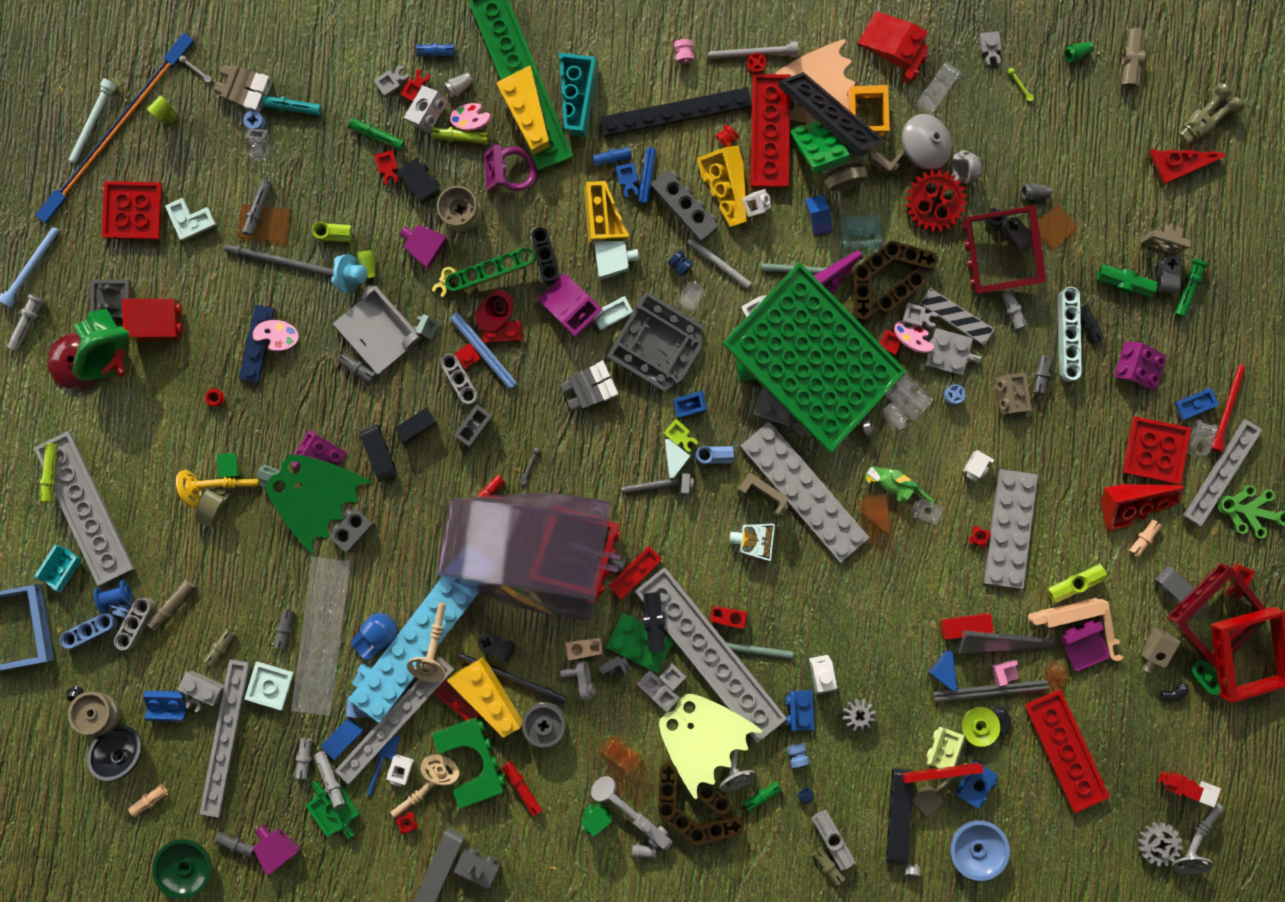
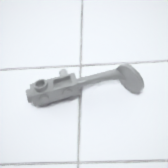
M603 776L595 781L591 789V795L594 800L599 803H604L608 800L613 802L632 819V822L650 837L648 841L655 848L660 846L667 850L670 847L672 840L667 837L669 833L662 826L657 828L641 813L637 814L615 794L616 782L609 776Z

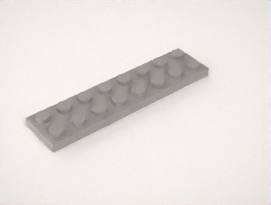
M770 421L740 445L781 494L789 498L787 502L840 563L870 538Z
M67 431L34 447L43 467L45 443L58 444L54 478L56 485H54L53 491L97 586H101L134 570V565L72 433Z

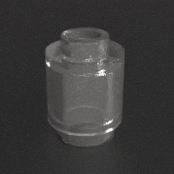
M894 402L881 410L882 416L892 430L896 428L899 431L908 425L906 423L908 420L907 416L900 406Z

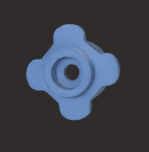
M118 604L117 607L111 606L114 608L113 615L126 618L129 612L128 606Z

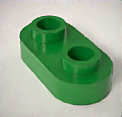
M1204 660L1192 662L1190 673L1204 691L1212 695L1220 694L1217 672ZM1198 666L1202 667V671L1200 673L1197 672ZM1211 681L1214 682L1213 688L1209 685Z

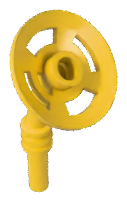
M182 470L177 474L176 487L179 496L186 505L197 507L202 498L201 488L223 487L226 489L228 487L230 489L232 487V489H235V487H258V479H235V477L231 479V477H223V479L198 481L193 473L188 470ZM183 479L186 480L185 489L183 486Z

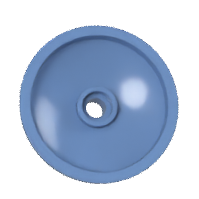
M977 820L964 824L956 831L951 841L950 854L955 867L960 873L972 880L985 881L996 877L1004 870L1009 860L1010 847L1001 829L990 822ZM976 845H980L979 851H974Z

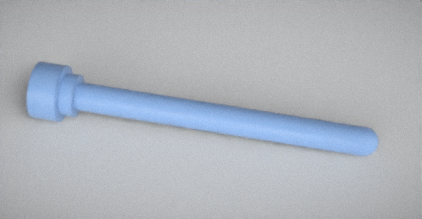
M57 228L50 230L8 292L1 293L0 301L9 307L13 306L15 303L14 299L16 298L15 294L57 236Z

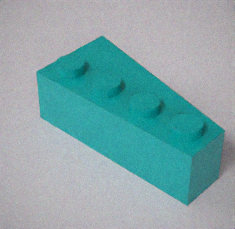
M559 52L564 129L568 135L587 137L599 63L596 57Z

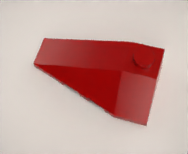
M1120 484L1104 488L1101 506L1107 530L1112 531L1126 528L1132 525L1131 521L1138 518L1143 520L1148 517L1147 514L1155 510L1160 512L1180 503L1184 491L1183 485Z

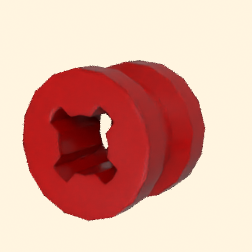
M760 53L751 54L747 60V71L751 75L764 72L766 66L765 57Z
M727 124L723 127L721 133L715 135L716 139L724 147H731V143L739 139L736 131Z

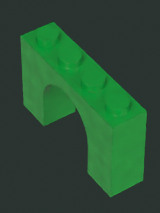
M478 716L435 731L432 735L439 754L459 746H469L477 750L483 759L484 766L481 774L473 780L454 786L452 790L459 809L504 792V786H506L503 774L499 775L497 769L499 768L497 757H493L491 753L493 749L492 743L489 738L486 739L484 731H486L484 722L483 720L479 721Z

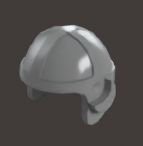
M966 150L956 153L952 159L953 174L951 176L955 174L954 181L961 180V183L970 184L975 181L982 173L983 166L980 158Z

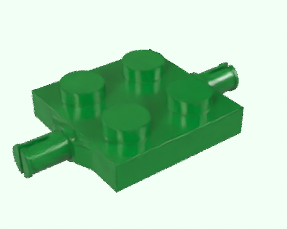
M318 780L313 782L311 786L317 795L305 806L326 837L340 830L344 832L347 839L355 835L348 824L360 812L341 786L340 791L346 805L342 808L334 809L325 789L321 787Z

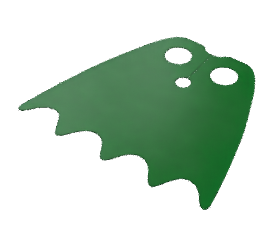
M294 454L286 457L281 463L280 472L268 479L265 488L272 504L283 521L306 549L313 554V539L316 537L329 538L328 522L333 519L343 520L342 505L346 502H358L359 500L355 492L356 486L359 484H369L371 481L334 464ZM291 462H298L301 465L300 472L296 474L291 473L288 469ZM276 481H283L286 488L283 492L278 493L274 491L273 484ZM300 482L302 487L297 489L295 483Z

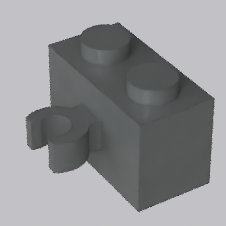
M466 847L454 873L489 889L500 863L493 856L487 855L486 857L481 855L480 851L474 847Z

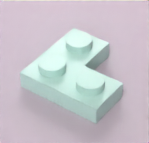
M183 198L165 205L181 241L217 226L208 207L191 214Z

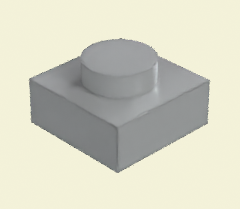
M682 473L681 494H689V490H693V478H690V474Z
M672 663L659 678L673 691L686 676Z

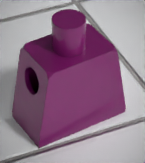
M417 225L414 231L405 226L399 234L400 237L407 240L404 248L428 270L448 242L445 235L421 225Z
M263 824L254 831L260 842L253 847V850L267 876L301 850L300 846L279 827L270 833Z

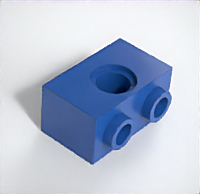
M983 766L984 773L965 775L955 791L957 796L976 808L985 804L988 798L987 793L998 782V779H996L998 775ZM980 780L982 787L979 790H975L974 783Z

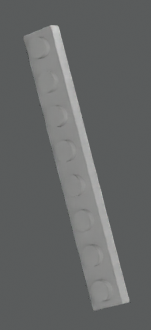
M441 656L435 662L444 668V679L439 682H426L418 679L386 714L383 720L373 728L335 770L347 784L353 781L454 670Z
M229 660L199 813L202 815L221 816L250 662Z

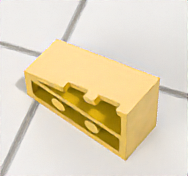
M606 181L586 182L584 198L589 244L594 243V241H627L629 234L616 209Z

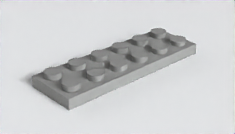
M998 469L990 528L991 535L989 537L983 583L1023 589L1038 474Z

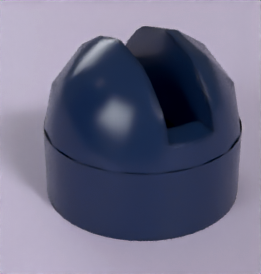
M810 787L802 789L797 793L799 800L805 805L812 803L814 800V793Z

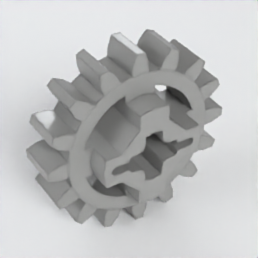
M1153 822L1152 828L1145 826L1146 833L1140 832L1143 839H1138V842L1142 843V846L1138 847V849L1144 851L1142 857L1148 858L1147 861L1151 864L1155 862V865L1160 866L1162 862L1165 866H1168L1169 860L1175 862L1174 856L1180 857L1177 851L1183 849L1182 846L1178 845L1182 839L1176 837L1179 832L1173 830L1172 826H1166L1163 822H1160L1158 826ZM1162 832L1168 833L1170 837H1164ZM1150 851H1156L1159 857L1153 856Z

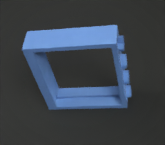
M42 584L0 591V598L28 593L38 653L37 658L0 664V670L54 660Z

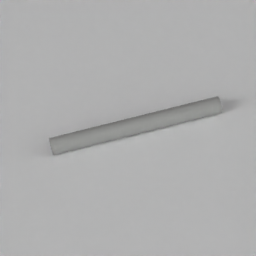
M692 237L688 240V245L748 289L751 285L749 280Z

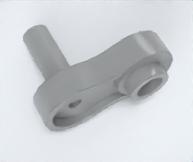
M587 661L578 662L576 668L560 671L561 678L578 677L579 693L582 700H591L593 698L595 686L591 683L590 667Z

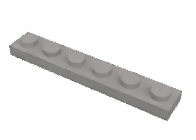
M1246 419L1242 421L1183 514V517L1197 526L1203 525L1262 429Z

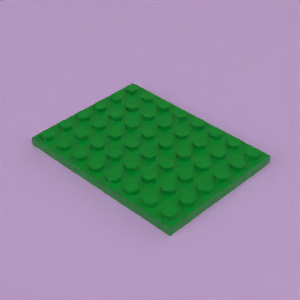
M801 262L793 267L721 343L829 453L843 441L906 372Z

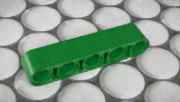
M528 247L520 248L454 272L446 277L445 285L451 291L460 292L532 266L537 260V255ZM525 252H530L532 255L528 262H524L522 258ZM512 258L513 266L506 268L505 261ZM490 265H494L496 269L492 275L487 273V268ZM476 271L477 279L470 281L469 274ZM454 278H458L460 282L456 288L451 286V281Z

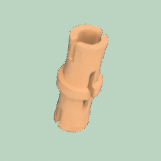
M1151 520L1143 533L1138 535V540L1129 551L1132 554L1135 553L1134 555L1140 558L1146 547L1152 544V539L1162 528V525H1157V521Z
M160 784L150 793L142 795L139 801L128 807L130 814L133 817H137L147 808H152L158 800L168 795L167 789Z

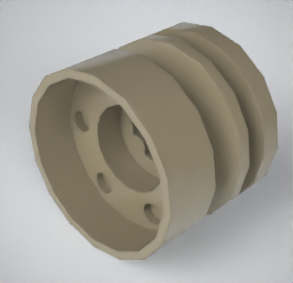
M449 187L438 198V214L454 231L461 233L469 232L481 222L483 215L482 206L474 194L466 187ZM463 208V209H464V210H463V214L460 215V214H459V213L461 212L460 209Z

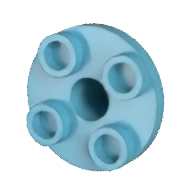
M341 255L335 258L331 282L339 291L351 293L357 288L359 283L366 281L367 269L363 265H359L354 256Z

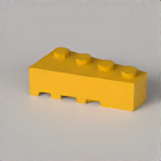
M485 657L466 666L447 679L503 738L522 726L523 720Z

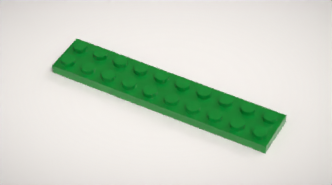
M468 0L500 80L531 65L550 144L549 148L535 155L530 150L538 172L572 159V152L509 0Z

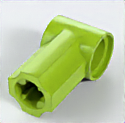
M161 95L147 108L159 121L165 124H172L176 121V112Z
M317 222L312 228V233L319 242H351V225ZM325 228L327 230L325 235H317L319 229Z

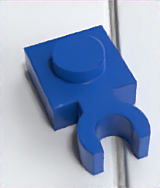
M630 163L616 166L620 187L625 186V198H628L629 190H633L635 196H638V189L633 185L638 183L635 164Z

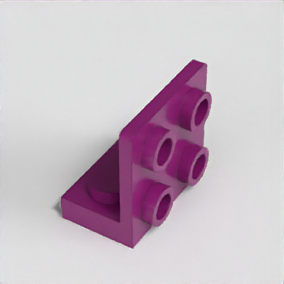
M308 430L294 454L308 456L339 466L346 455V451L323 439L315 432ZM291 462L294 467L301 470V465L298 462Z

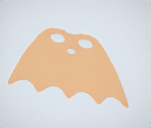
M840 40L810 52L775 73L791 74V76L805 72L848 109L847 92L850 86L855 85V82L847 79L843 73L844 69L851 63L850 59L844 58L839 54V49L846 40ZM790 97V100L794 102V108L790 111L791 120L811 123L816 120ZM855 102V108H857L859 104Z

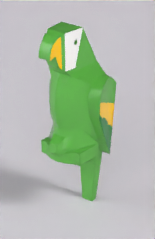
M870 467L865 474V481L868 484L870 482H878L888 492L895 494L898 502L905 503L914 491L930 503L934 501L900 470Z

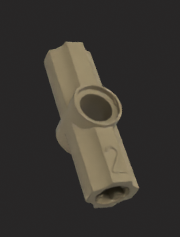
M1130 28L1127 32L1126 48L1121 59V65L1123 66L1121 86L1124 88H1137L1139 86L1140 72L1145 61V51H1143L1146 31L1142 28Z

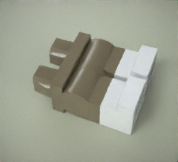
M234 64L232 67L223 65L220 75L227 78L225 84L216 82L213 91L229 103L249 111L254 110L261 113L263 97L268 95L273 82L271 78Z

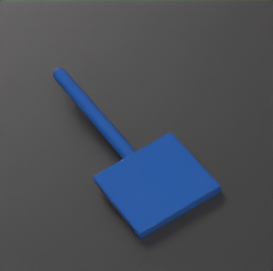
M394 735L377 753L380 755L367 796H371L383 758L393 759L400 740L399 736Z

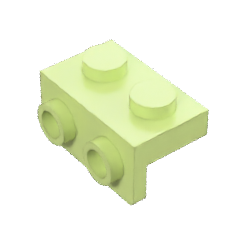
M939 727L933 735V747L927 753V764L938 768L956 766L965 736Z

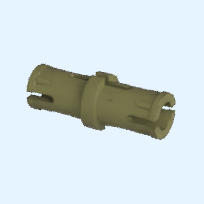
M225 629L218 641L212 644L213 648L203 661L205 663L208 662L209 666H215L218 659L223 653H226V648L236 636L234 632L231 633L230 629Z
M822 847L817 849L820 855L816 851L812 853V856L822 866L821 870L829 875L835 886L841 884L836 876L840 881H845L846 878L835 866V861L828 857Z

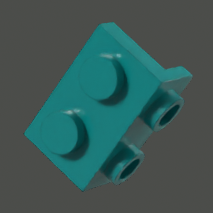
M54 545L35 574V578L44 581L55 591L62 592L82 559L68 548Z

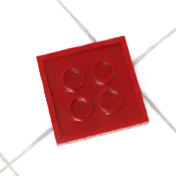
M104 181L101 237L104 239L161 240L163 184L161 182Z
M1133 416L1122 473L1178 485L1181 484L1191 428Z

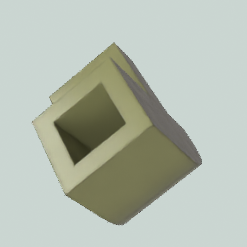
M223 487L207 489L197 506L195 520L212 529L222 516L223 506L233 495L234 489H228V487L226 489Z

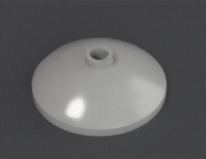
M919 114L912 117L905 124L902 133L903 147L907 156L915 165L922 169L935 170L947 163L952 152V141L947 128L939 119L929 114Z

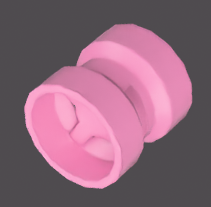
M681 39L674 42V49L677 51L675 55L676 63L685 64L694 61V53L691 52L693 48L692 40Z

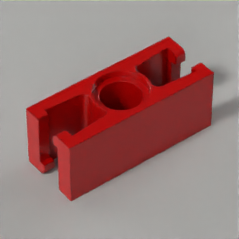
M989 613L940 619L942 639L961 638L963 630L994 633L992 615Z

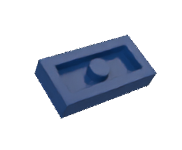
M1212 388L1174 403L1181 420L1219 405Z

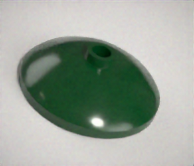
M177 839L164 845L156 854L152 865L153 879L159 890L175 899H187L197 895L206 887L212 873V863L208 852L202 845L189 839ZM184 863H187L189 865L188 869H185L183 867Z

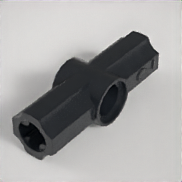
M660 592L643 593L645 608L644 627L645 631H647L649 652L666 650L664 638L665 619L661 607Z

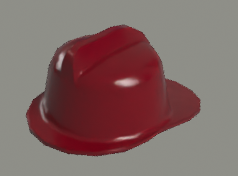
M502 290L492 291L476 310L475 320L479 328L489 332L500 328L513 312L514 304L512 297Z

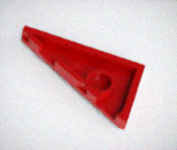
M1156 149L1148 151L1163 185L1226 156L1225 153L1218 151H1161Z

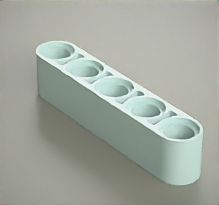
M1067 287L1058 295L1059 375L1065 382L1078 379L1082 372L1080 294L1075 287ZM1066 292L1072 295V301H1068L1065 298ZM1066 311L1072 313V320L1066 318ZM1067 330L1073 333L1072 339L1067 338ZM1067 349L1073 351V358L1067 356ZM1068 368L1074 371L1073 377L1068 376Z

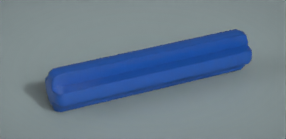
M647 148L645 153L638 198L639 203L647 204L649 201L656 149Z

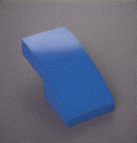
M349 717L321 747L335 760L359 736L363 729Z

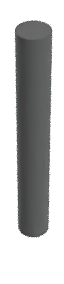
M678 478L621 487L622 494L676 486L679 485Z

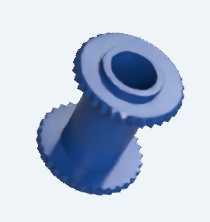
M125 580L120 581L119 588L105 592L100 588L94 590V601L100 613L106 614L108 611L107 607L125 602L127 606L133 604V594Z

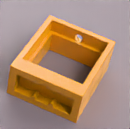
M888 85L850 86L848 89V110L855 116L856 98H882L883 126L868 127L881 138L885 137L890 131Z

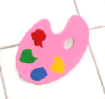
M470 103L456 108L451 113L450 121L457 129L472 131L485 126L490 121L491 115L489 113L478 114L482 109V105Z
M279 320L262 322L253 331V339L255 341L270 340V345L268 346L270 351L287 350L296 344L299 337L297 330L292 325ZM268 329L270 333L266 334L264 330Z
M902 320L895 324L894 332L897 338L908 348L919 353H930L934 349L932 343L922 338L927 337L929 334L923 327L902 323Z

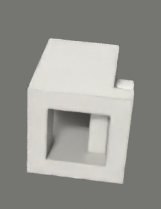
M765 189L753 192L742 198L748 217L764 213L765 210L771 207L770 196L766 193ZM750 200H753L755 209L752 208Z
M978 450L974 451L963 472L967 474V478L976 482L978 478L986 475L989 469L987 464L993 463L994 459Z
M396 754L393 756L386 779L396 786L407 784L415 760ZM399 767H402L404 769L403 774H400L398 772Z

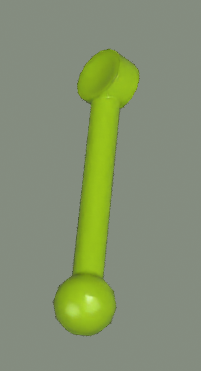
M1008 69V74L1012 75L1026 95V101L1031 102L1034 96L1029 94L1015 74V69Z

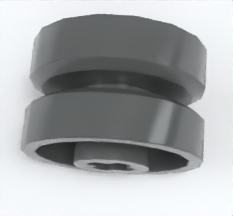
M540 702L533 705L524 716L522 722L523 733L532 745L550 747L556 744L562 738L566 728V717L563 710L550 702ZM543 720L547 721L546 724H549L547 727L541 725Z

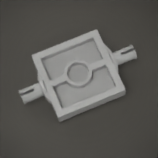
M935 328L933 337L929 341V343L934 345V349L927 353L925 366L963 375L968 361L979 364L981 356L970 354L973 338Z

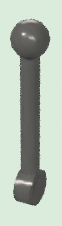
M538 447L533 449V456L526 472L520 478V483L523 485L527 483V476L536 456L540 453Z

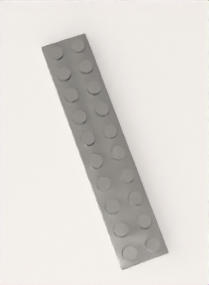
M665 567L635 590L643 602V593L660 592L666 631L727 707L762 730L761 733H749L756 743L787 719Z

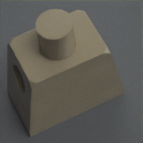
M1153 626L1142 651V656L1147 659L1143 670L1154 674L1158 665L1166 668L1181 641L1171 633Z

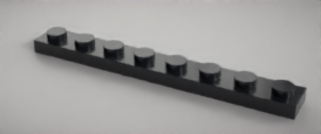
M748 87L603 116L600 117L603 135L608 137L750 108L752 104Z

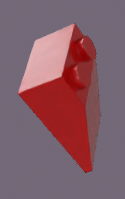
M876 11L861 36L858 45L907 71L928 31L912 22Z

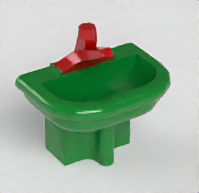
M107 309L88 312L85 321L76 323L73 326L81 340L74 359L73 375L83 381L115 376L116 374L118 377L125 376L123 355L129 339L128 330H125L122 326L117 327Z

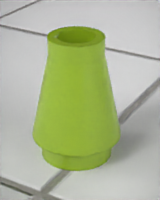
M373 250L358 252V263L367 269V278L376 277L375 254H373Z

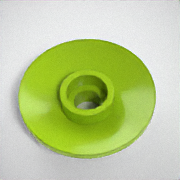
M976 707L968 711L964 716L962 732L971 744L980 747L988 746L998 738L1000 722L997 715L990 709ZM977 723H980L982 726L980 730L976 728Z

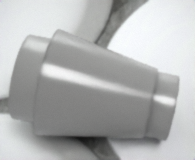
M469 73L447 80L444 87L451 98L454 96L458 97L473 83V79Z

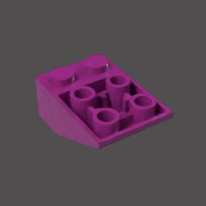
M565 273L537 299L576 340L604 314L603 309Z

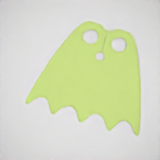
M694 694L682 696L678 700L675 710L667 712L659 722L660 732L669 755L682 780L695 799H697V786L699 783H715L714 769L717 766L731 767V751L735 749L748 750L745 739L746 735L750 732H762L760 728L740 715ZM688 701H692L695 704V710L690 714L686 713L683 708L684 704ZM672 718L676 719L679 724L678 728L674 731H670L666 726L667 721ZM688 723H693L694 728L688 729Z

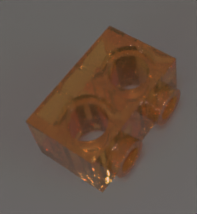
M613 733L609 735L599 750L630 775L642 760L641 754Z

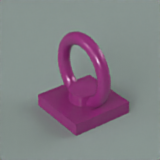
M493 145L484 154L486 192H494L501 185L511 191H524L535 182L538 170L532 155L525 149L508 147L502 150L501 145ZM516 154L522 156L528 162L530 175L525 182L514 184L505 178V157Z

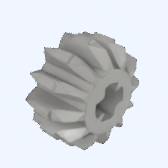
M857 698L854 699L855 705L847 702L850 709L843 708V711L848 713V715L842 716L843 720H849L846 726L850 727L853 724V731H856L859 726L860 731L863 732V725L870 729L871 725L868 721L875 722V719L870 717V715L876 714L874 710H870L872 704L869 703L865 706L866 700L862 699L859 705ZM862 710V719L857 718L856 720V711L861 713Z

